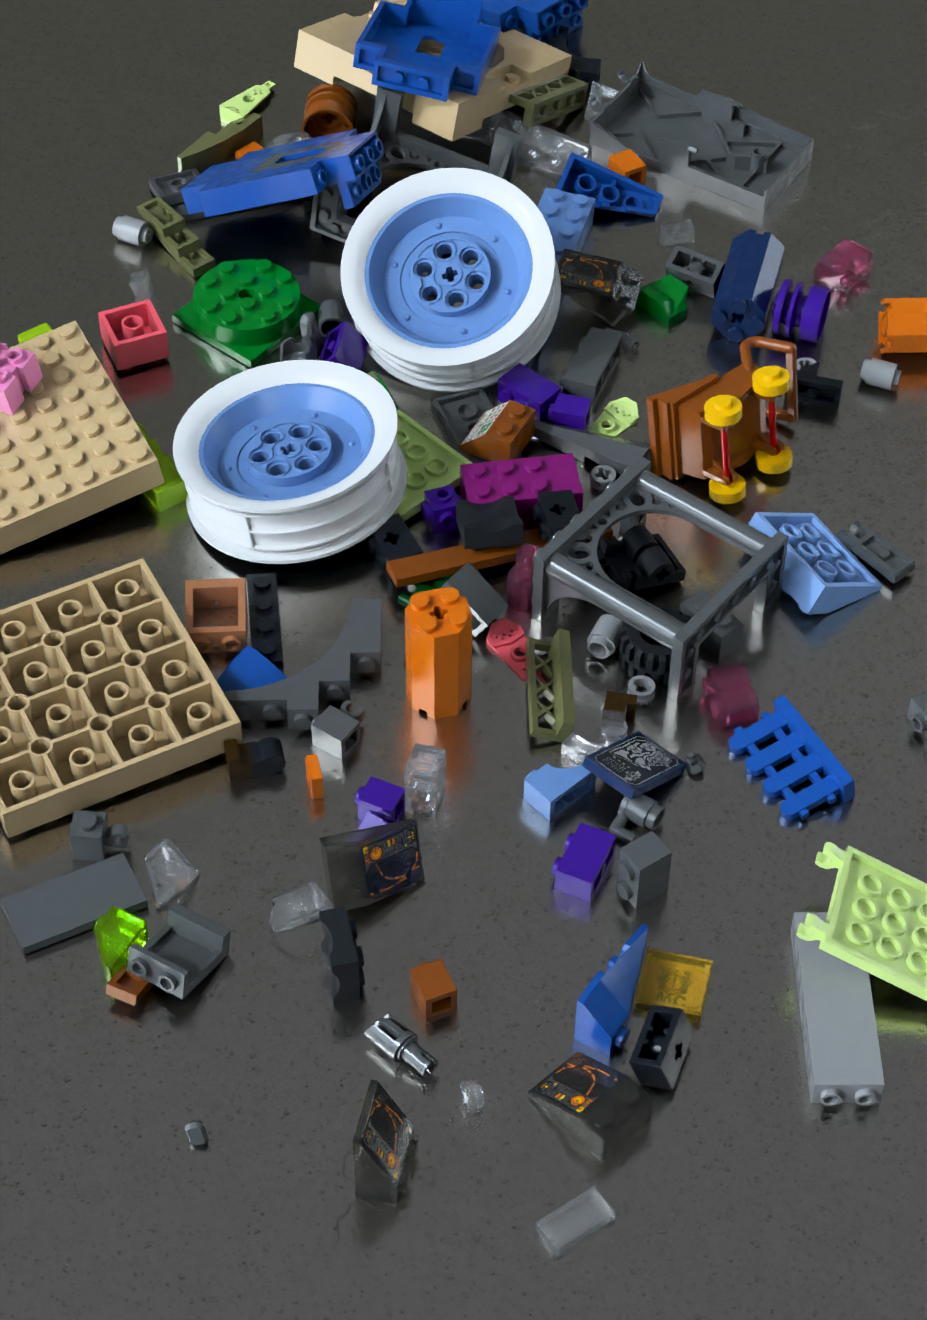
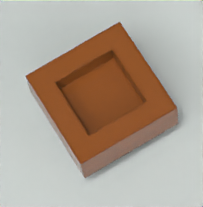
M123 965L106 984V994L136 1006L152 988V983L127 971V966Z

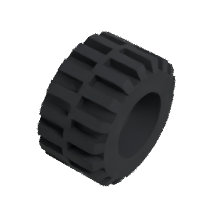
M654 605L685 624L690 620L688 616H682V612L678 609L673 611L669 606L664 605V608H661L658 605ZM623 622L619 645V661H621L623 670H628V675L631 678L637 675H644L653 679L655 686H657V683L668 685L672 649Z

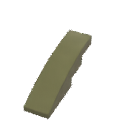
M252 113L241 124L238 125L230 122L217 134L207 131L177 156L178 172L195 168L200 173L212 165L220 164L235 156V151L263 137L262 116Z
M159 196L136 206L144 221L150 223L155 236L193 278L203 275L216 267L215 259L201 247L200 239L186 227L185 219Z

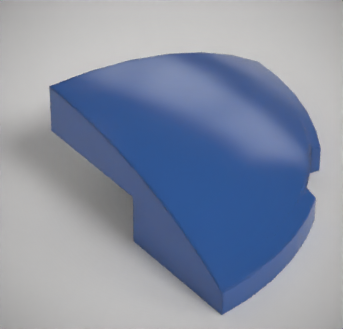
M248 645L232 660L216 681L225 694L226 691L252 689L273 684L287 677L266 657Z

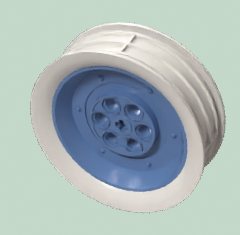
M440 168L424 171L398 181L375 197L363 210L351 228L343 249L340 267L342 293L346 306L354 320L356 330L368 342L366 350L377 364L389 374L402 382L420 389L456 393L478 387L484 388L497 383L500 377L518 363L525 366L538 353L549 337L557 319L561 299V280L549 227L542 213L525 193L508 181L487 172L468 168ZM444 254H451L449 258H440ZM470 260H477L473 265L466 264ZM423 272H431L429 276H420ZM476 284H483L480 289H472ZM429 296H437L433 301H426ZM456 302H463L460 307H452Z
M321 360L282 361L258 366L231 376L208 390L192 404L182 417L174 435L173 457L176 469L185 482L188 493L186 496V506L193 527L208 544L217 550L250 562L265 564L300 563L324 558L348 549L369 537L386 523L399 506L407 485L406 461L397 441V410L391 396L371 376L353 367Z

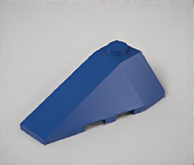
M573 152L555 188L564 192L595 198L594 208L649 217L656 216L664 197L663 194Z
M644 924L626 941L621 950L620 957L614 955L609 960L606 972L599 971L577 1000L574 1039L608 1057L612 1055L617 1046L619 1048L624 1046L630 1034L628 1024L647 946L649 927Z

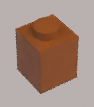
M442 959L433 962H423L416 968L410 969V989L426 1020L457 1009V988Z

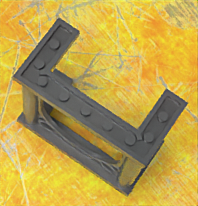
M381 86L377 87L370 132L376 131L377 137L383 144V156L376 162L381 172L397 167H417L427 170L468 168L493 174L513 184L523 136L499 127L495 132L489 165L399 130L405 92ZM337 184L327 186L319 194L313 196L310 229L345 243L356 219L345 215L349 209L344 208ZM444 254L440 258H449L451 254ZM426 271L422 274L425 276H429L431 272Z
M641 456L633 465H628L616 481H611L602 494L594 497L588 507L580 514L574 515L570 523L562 531H557L547 545L540 547L533 556V594L531 598L532 618L541 623L559 606L560 598H578L598 606L672 649L667 698L677 703L695 685L699 645L755 588L753 610L762 615L780 598L789 536L779 531L772 538L652 473L650 471L651 461ZM646 514L672 515L695 524L751 555L752 558L685 624L622 588L605 574L597 557V548L602 536L609 528L620 521L619 534L623 536L630 528L636 525H644L646 523ZM576 551L589 553L588 557L582 559L571 557ZM591 566L593 569L588 570L586 567Z

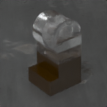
M607 691L600 726L599 742L602 749L627 737L628 725L626 721L635 722L638 695Z

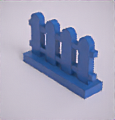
M785 695L773 700L774 713L769 714L766 711L760 714L761 720L749 727L742 729L739 726L733 729L734 735L728 741L729 750L736 755L747 751L750 753L751 756L745 762L747 773L751 776H759L765 772L768 778L763 781V793L769 798H775L781 794L786 800L780 804V814L784 819L793 820L800 816L804 820L809 817L808 811L826 801L830 805L836 802V795L844 803L855 798L854 779ZM774 736L778 740L761 751L757 748V745ZM791 757L795 761V763L779 772L773 768ZM808 779L813 783L796 794L791 790Z

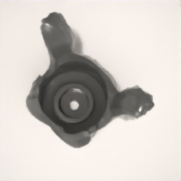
M307 312L301 316L300 329L302 339L300 342H295L292 337H289L280 344V362L317 360L321 355L324 343L313 312Z

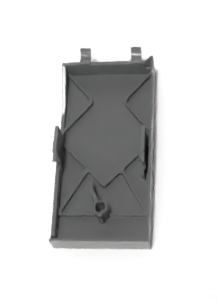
M643 61L640 62L636 76H628L623 68L617 73L618 80L626 84V86L608 103H600L595 95L589 100L590 107L598 112L590 123V144L615 154L631 149L647 167L763 213L812 159L813 138L741 106V103L734 101L733 98L711 93L704 89L698 95L689 94L651 76L646 71Z

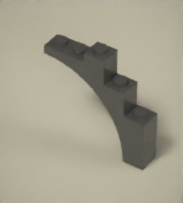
M351 598L347 622L340 636L322 657L306 669L273 684L252 689L226 691L225 696L239 720H288V729L307 730L311 729L314 717L320 713V701L351 700V673L381 672V598Z

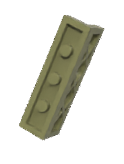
M563 74L510 94L509 102L525 108L522 125L532 128L584 107L589 83Z
M558 629L551 642L528 637L525 643L529 732L531 737L565 743L576 722L570 631ZM535 650L548 652L549 658L543 661L535 653ZM542 671L550 679V682L544 684L536 676V673ZM543 694L551 702V705L546 708L537 699V696ZM544 717L552 725V730L538 727V720Z

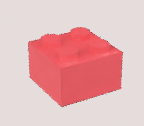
M150 299L98 312L101 338L118 371L170 357L167 331Z

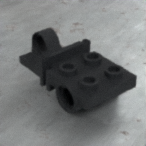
M636 525L627 530L621 541H618L615 536H611L609 542L606 538H602L597 548V557L605 574L616 584L628 591L630 586L635 591L683 581L686 575V570L659 533L651 535L644 525ZM576 551L571 557L582 559L588 557L589 553ZM591 566L586 567L588 570L593 569Z

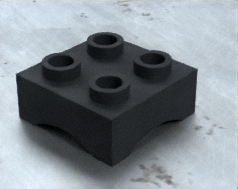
M503 496L499 500L484 504L472 503L467 500L456 501V522L464 549L482 550L487 547L498 546L509 548L514 545L523 544V522L518 516L513 496Z
M345 906L319 911L321 928L326 934L321 942V952L323 959L330 965L331 971L334 974L331 987L333 1003L339 1004L360 1000V986L365 985L362 968L364 966V957L361 946H357L355 940L358 938L355 920L348 919Z

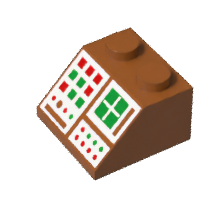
M509 400L485 411L460 444L459 450L488 461L517 459L535 434L536 409Z

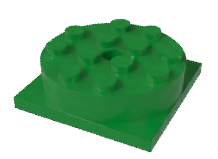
M242 259L230 262L223 261L218 266L207 271L200 277L194 287L193 300L172 314V319L177 325L248 367L253 368L279 348L285 339L293 337L301 331L300 320L304 313L313 312L315 319H317L320 304L300 293V286L296 278L285 268L267 259Z

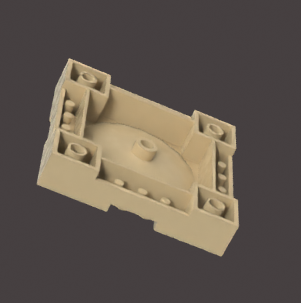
M381 0L374 2L373 11H369L367 14L353 17L343 13L299 29L294 67L331 85L346 81L376 95L378 86L371 84L373 72L353 67L356 42ZM383 0L400 5H406L407 0ZM514 29L504 33L501 31L497 52L477 96L452 90L445 102L405 92L402 108L413 113L412 123L447 140L455 141L481 129L483 119L516 105L509 102L510 94L563 74L568 75L572 55ZM425 40L420 43L416 52L439 57L445 45L438 41Z

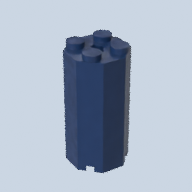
M749 229L733 238L710 316L711 323L724 337H728L730 341L735 343L757 336L765 328L783 265L785 250L780 241L769 232H764L761 235L756 234L757 230Z

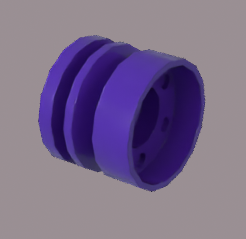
M786 278L776 295L773 305L772 334L780 335L785 325V337L790 338L795 327H799V339L801 341L817 344L825 326L831 299V288L813 285L806 296L804 295L803 282L799 281L793 292V280Z

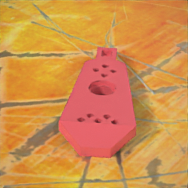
M506 618L492 622L486 643L522 680H527L525 645L527 638L522 627ZM523 652L525 653V655L517 656L515 655V653ZM539 671L536 673V676L546 684V681L541 676L543 672Z

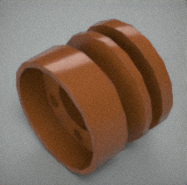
M321 84L313 88L307 95L302 123V133L305 140L355 129L357 103L353 94L343 86L336 84Z

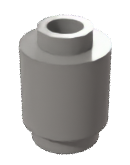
M124 215L123 217L118 216L113 223L112 233L120 241L144 247L152 239L153 230L147 221Z
M872 358V360L865 359L859 379L865 381L867 385L891 391L893 386L898 387L902 371L898 370V364L877 358Z
M609 614L599 617L587 638V649L590 654L596 658L605 659L615 652L620 643L622 620Z

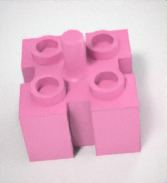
M0 342V411L13 415L25 400L23 392L25 390L31 392L43 378L34 352L18 347L9 350L7 344Z

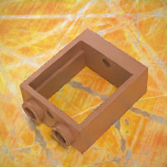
M245 578L185 580V629L199 653L242 651L248 646ZM238 607V626L194 627V609Z

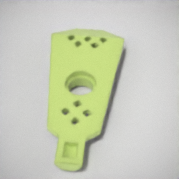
M268 80L264 84L255 85L220 104L221 122L225 124L243 122L270 95V89L276 86V84Z
M627 397L609 402L588 431L617 437L639 421L637 402ZM603 425H609V426H611V427H609V428H604V427H602V426H603Z

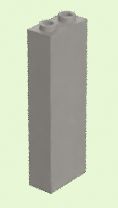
M794 912L790 932L811 1103H822L826 1106H833L839 1103H857L863 1106L880 1103L885 1083L869 973L819 949V940L806 941L796 935L798 925L800 923L804 924L808 913L818 916L825 922L828 912Z

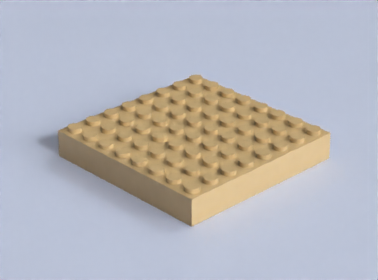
M76 320L8 348L11 350L18 347L34 352L43 378L31 392L26 390L23 392L25 400L13 415L0 411V555L165 483L156 456Z
M143 558L0 610V823L8 838L71 814L74 810L84 809L225 753V740L236 739L237 744L243 743L241 721Z

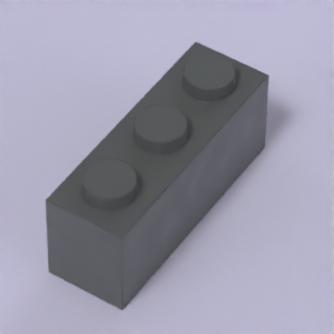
M591 327L588 334L582 336L578 352L572 354L568 370H563L559 385L563 386L562 393L590 398L591 406H593L621 355L622 335Z

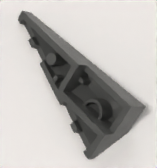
M535 420L534 437L566 454L573 453L574 458L583 463L589 458L600 465L612 467L617 474L622 475L626 467L630 464L633 465L641 456L651 461L649 443Z

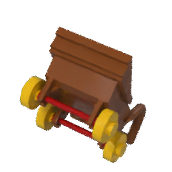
M762 336L749 337L743 340L739 346L742 364L718 378V374L712 373L704 379L646 397L652 473L658 476L664 475L671 480H679L686 475L703 480L711 478L709 481L710 498L720 504H733L741 501L746 495V481L733 469L745 464L754 454L756 457V467L761 472L781 474L788 471L793 464L792 450L777 439L776 419L792 423L798 420L797 350L793 342ZM758 347L784 352L786 369L780 366H764L759 368L753 362L751 349ZM787 392V410L776 408L775 396L782 397ZM766 417L769 418V432L766 431Z

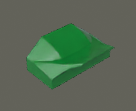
M669 273L655 282L648 283L632 291L631 301L666 326H670L687 315L686 297L689 287Z

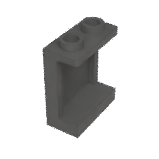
M175 902L168 909L167 924L143 947L135 943L129 947L127 971L183 1000L229 954L231 930Z

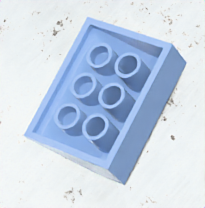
M755 512L748 524L771 538L778 531L789 536L781 589L789 594L798 603L799 609L806 614H828L878 592L883 587L814 513Z

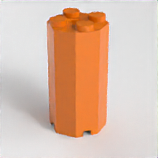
M927 298L881 299L880 306L885 305V310L879 311L878 342L885 345L884 348L880 349L881 354H926Z
M453 587L413 594L410 597L409 605L405 608L406 693L412 710L419 712V709L427 712V716L434 720L458 715L463 709L465 701L468 703L471 699L472 613L466 597L459 595V591Z

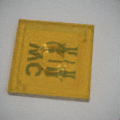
M647 947L634 1001V1009L649 1012L651 1005L683 1009L688 1020L700 1022L713 961Z

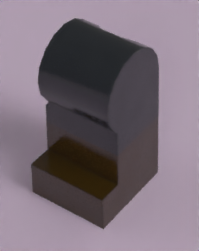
M267 737L258 742L237 744L236 739L224 741L225 760L230 782L275 774L285 767L286 761L283 747L278 738Z

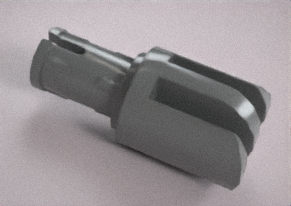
M387 1013L364 1032L365 1037L395 1062H407L424 1078L432 1074L438 1065V1059L418 1045L417 1035L390 1013Z

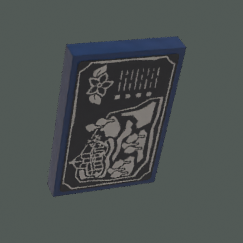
M638 731L586 756L582 766L631 800L684 773L687 763Z

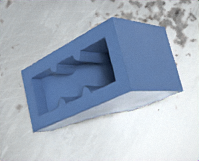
M547 763L540 769L531 771L524 779L523 799L548 821H551L595 788L596 776L582 765L573 768H555Z

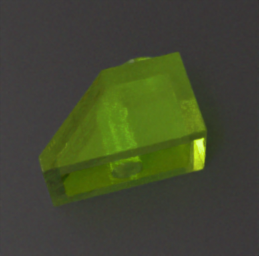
M114 905L111 906L105 915H101L97 919L94 926L97 948L106 984L123 965L127 966L129 947L133 943L143 947L149 940L146 920Z

